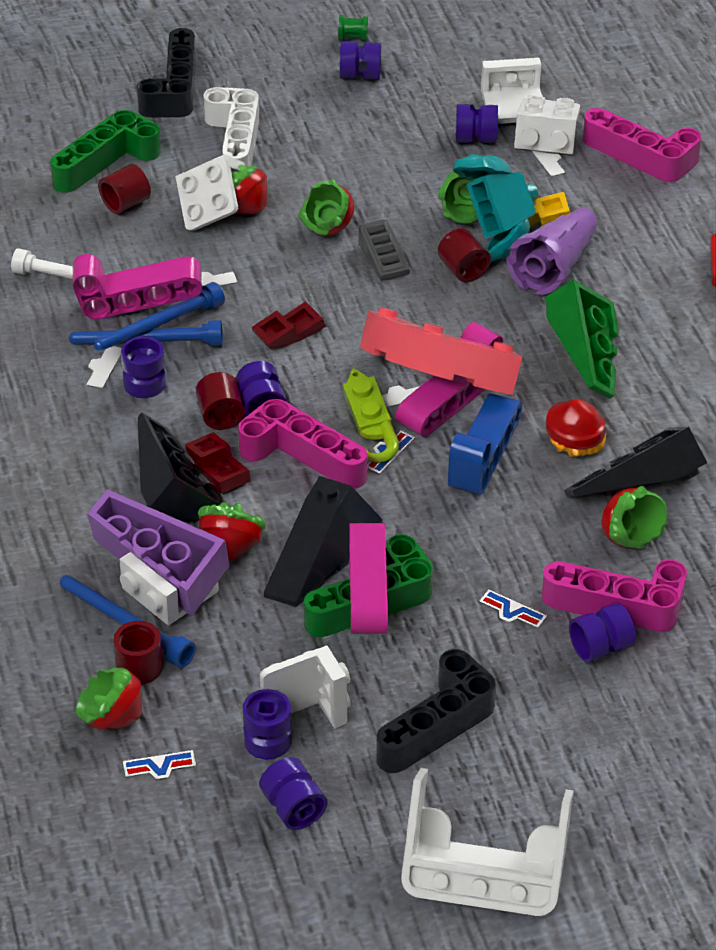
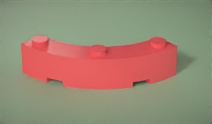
M379 307L378 312L368 310L359 347L364 351L377 356H386L385 360L445 379L453 380L454 374L466 377L465 381L471 382L473 386L513 395L522 361V356L513 351L514 346L494 342L492 347L442 333L443 327L424 323V327L397 317L398 311Z

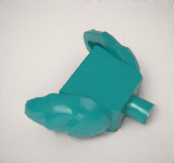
M469 154L466 158H460L454 162L453 171L458 174V177L472 180L466 183L484 238L492 236L484 247L491 256L490 262L500 258L506 259L511 253V249L509 250L511 245L519 237L530 231L528 218L535 213L532 201L538 198V189L532 183L526 184L522 173H512L511 167L503 159L493 155Z

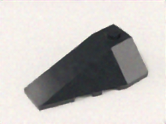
M141 412L138 416L140 490L147 504L146 506L184 522L199 518L198 511L200 507L214 504L218 506L223 501L214 486L208 482L204 485L198 478L202 471L183 455L185 452L184 448L169 429Z
M669 427L633 447L634 452L612 460L610 462L611 469L607 471L605 468L599 469L566 488L564 492L566 496L577 497L679 478L681 481H686L700 473L698 468L706 464L707 461L690 427Z
M319 476L302 505L264 590V597L297 607L304 601L308 593L324 585V579L336 569L341 571L348 565L349 523H382L383 519L351 485Z

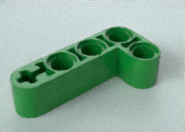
M120 110L113 113L51 158L53 188L61 193L72 192L126 153L143 161L158 158L161 154L159 126L133 111Z
M405 534L390 537L386 542L388 615L428 601L432 594L433 567L413 537ZM350 578L313 590L305 596L304 627L308 634L314 637H325L351 628Z

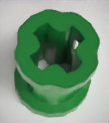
M344 15L339 16L338 40L361 38L362 41H367L368 16H363L362 19L345 18Z

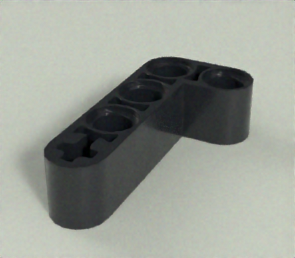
M177 28L170 32L166 78L144 79L137 84L138 111L142 116L149 118L186 117L192 113L196 61L195 35L192 30Z
M460 649L445 651L439 659L438 686L440 691L378 730L376 737V761L381 770L388 773L404 771L482 722L493 713L495 708L496 681L467 652Z

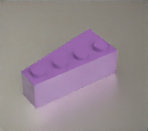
M108 489L88 512L93 539L119 560L129 552L134 554L177 589L178 606L191 616H193L229 567L224 539Z

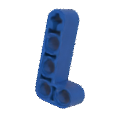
M493 393L488 394L468 434L456 433L449 452V487L479 495L484 493L519 423L523 406L522 401Z

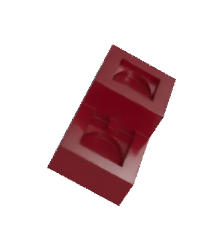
M305 301L284 316L276 310L251 328L270 349L303 340L326 326L323 318Z
M214 432L185 444L190 458L199 467L205 478L221 494L251 481L249 470L232 457L230 445Z

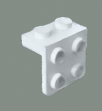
M540 58L482 61L481 92L484 104L498 105V124L517 122V113L522 99L528 98L530 95L542 96L540 91Z
M530 95L528 98L522 99L517 113L514 148L573 154L580 104L574 103V100L569 98H559L557 101L545 100V97L540 95Z
M224 154L175 176L186 229L195 231L237 212L238 203L232 173L234 171L239 172L238 166H245V163Z
M131 552L120 558V582L122 589L168 626L187 613L178 606V592L173 585ZM218 582L210 591L205 600H207L208 598H210L218 592Z
M328 646L307 651L300 656L281 663L272 664L261 671V690L272 689L286 695L291 704V713L319 703L334 729L348 724L347 708L351 706V702L347 693V684L350 683V675L345 664L337 662Z

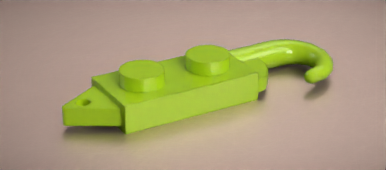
M353 368L347 383L343 384V390L360 437L373 440L384 439L386 449L381 453H370L367 451V460L375 463L388 461L399 450V441L393 429L390 415L375 377H368Z

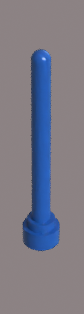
M210 282L202 286V291L197 297L187 299L94 341V348L97 351H103L202 307L203 309L212 310L219 307L225 301L223 290L216 282Z
M222 320L208 321V324H202V327L151 329L135 337H152L159 342L202 340L203 343H209V346H222ZM117 330L72 332L69 335V341L74 345L94 344L96 339Z
M65 575L60 579L62 588L122 625L132 621H143L75 578ZM159 630L161 647L167 661L178 668L186 667L196 653L195 643L183 636L169 637Z

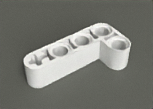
M215 87L208 89L204 93L205 122L215 127H227L222 149L223 155L231 156L245 163L247 167L251 166L259 126L258 93L251 89Z

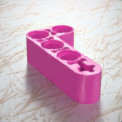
M593 108L585 113L583 141L588 146L662 181L674 182L681 179L699 162L701 134L692 128H682L669 138H666L602 108Z
M82 254L73 261V290L85 316L91 319H103L197 297L202 291L201 264L193 257H181L105 274L102 264L96 256Z
M477 322L470 323L461 335L462 339L492 347L494 342L504 343L502 336ZM454 374L453 380L434 375L401 402L396 411V421L422 437H427L486 389L473 386L471 382L465 381L466 377Z
M280 399L268 400L239 423V453L248 461L262 460L279 448L327 478L351 485L354 489L360 488L367 482L366 449L286 401Z
M349 523L351 634H388L385 523Z
M663 560L657 564L652 581L556 561L546 565L544 568L542 600L551 608L582 615L586 613H594L596 615V612L600 611L601 608L613 603H620L628 611L634 626L665 632L674 628L677 623L684 598L687 569L679 561Z

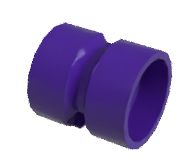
M341 41L340 79H356L358 75H362L365 80H380L381 42H365L363 46H359L357 42Z
M457 104L456 142L472 143L475 138H478L480 143H497L498 105H481L479 109H475L473 104Z
M147 336L134 337L126 341L121 349L125 391L137 398H150L160 394L166 384L162 343L155 338Z
M250 362L238 371L236 375L237 385L247 416L268 400L280 399L287 402L280 385L277 370L269 362Z
M620 603L605 606L596 612V615L594 613H586L571 619L569 622V634L572 645L578 656L585 663L606 657L609 651L613 653L632 647L636 642L633 621L628 611Z
M262 689L251 693L243 703L245 748L251 755L259 759L269 760L281 757L289 750L292 743L290 701L286 695L277 690Z
M288 757L276 761L266 769L260 778L259 788L270 804L276 807V813L288 829L299 830L312 825L324 814L328 806V799L315 781L312 780L311 775L298 758Z

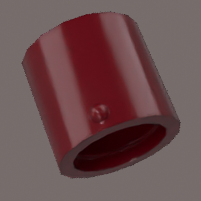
M130 164L102 178L98 183L99 193L104 204L114 214L126 211L147 200L151 195V187L145 173L135 164Z
M465 228L452 230L443 237L438 246V256L456 278L462 282L477 280L487 271L490 265L491 256L488 251Z
M215 372L204 376L197 383L195 388L197 404L200 407L203 421L208 427L216 430L230 429L243 419L245 407L236 377L225 372Z
M132 621L119 627L114 634L113 641L116 668H124L133 673L140 680L141 685L150 683L158 678L163 667L159 630L153 624L145 621Z

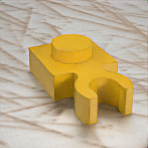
M560 192L537 198L535 200L536 205H534L535 213L528 219L530 227L537 222H541V225L544 226L547 223L553 222L561 215L569 214L570 209L565 193Z

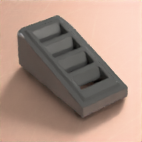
M383 219L359 226L358 244L381 281L410 274V268L387 220ZM395 262L394 264L383 266V264Z

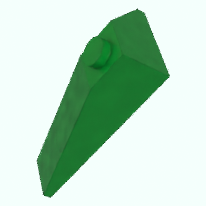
M573 279L545 296L546 317L588 387L610 399L614 397L616 369L612 364V358L617 355V347L613 344V338L618 336L619 329L614 302Z

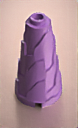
M578 208L567 215H561L553 222L545 224L532 233H526L519 237L509 248L511 253L506 257L508 270L515 282L525 291L529 287L535 289L536 291L533 294L544 295L556 290L571 273V268L579 260L582 251L590 243V238L597 230L596 215L587 208Z

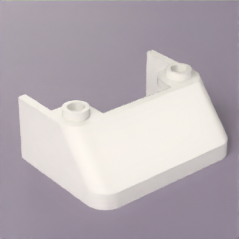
M420 768L413 780L401 875L404 889L410 895L423 899L533 916H543L550 913L556 906L559 895L573 790L565 791L559 827L544 825L533 830L528 838L526 853L450 841L452 825L449 817L439 809L424 807L428 769Z

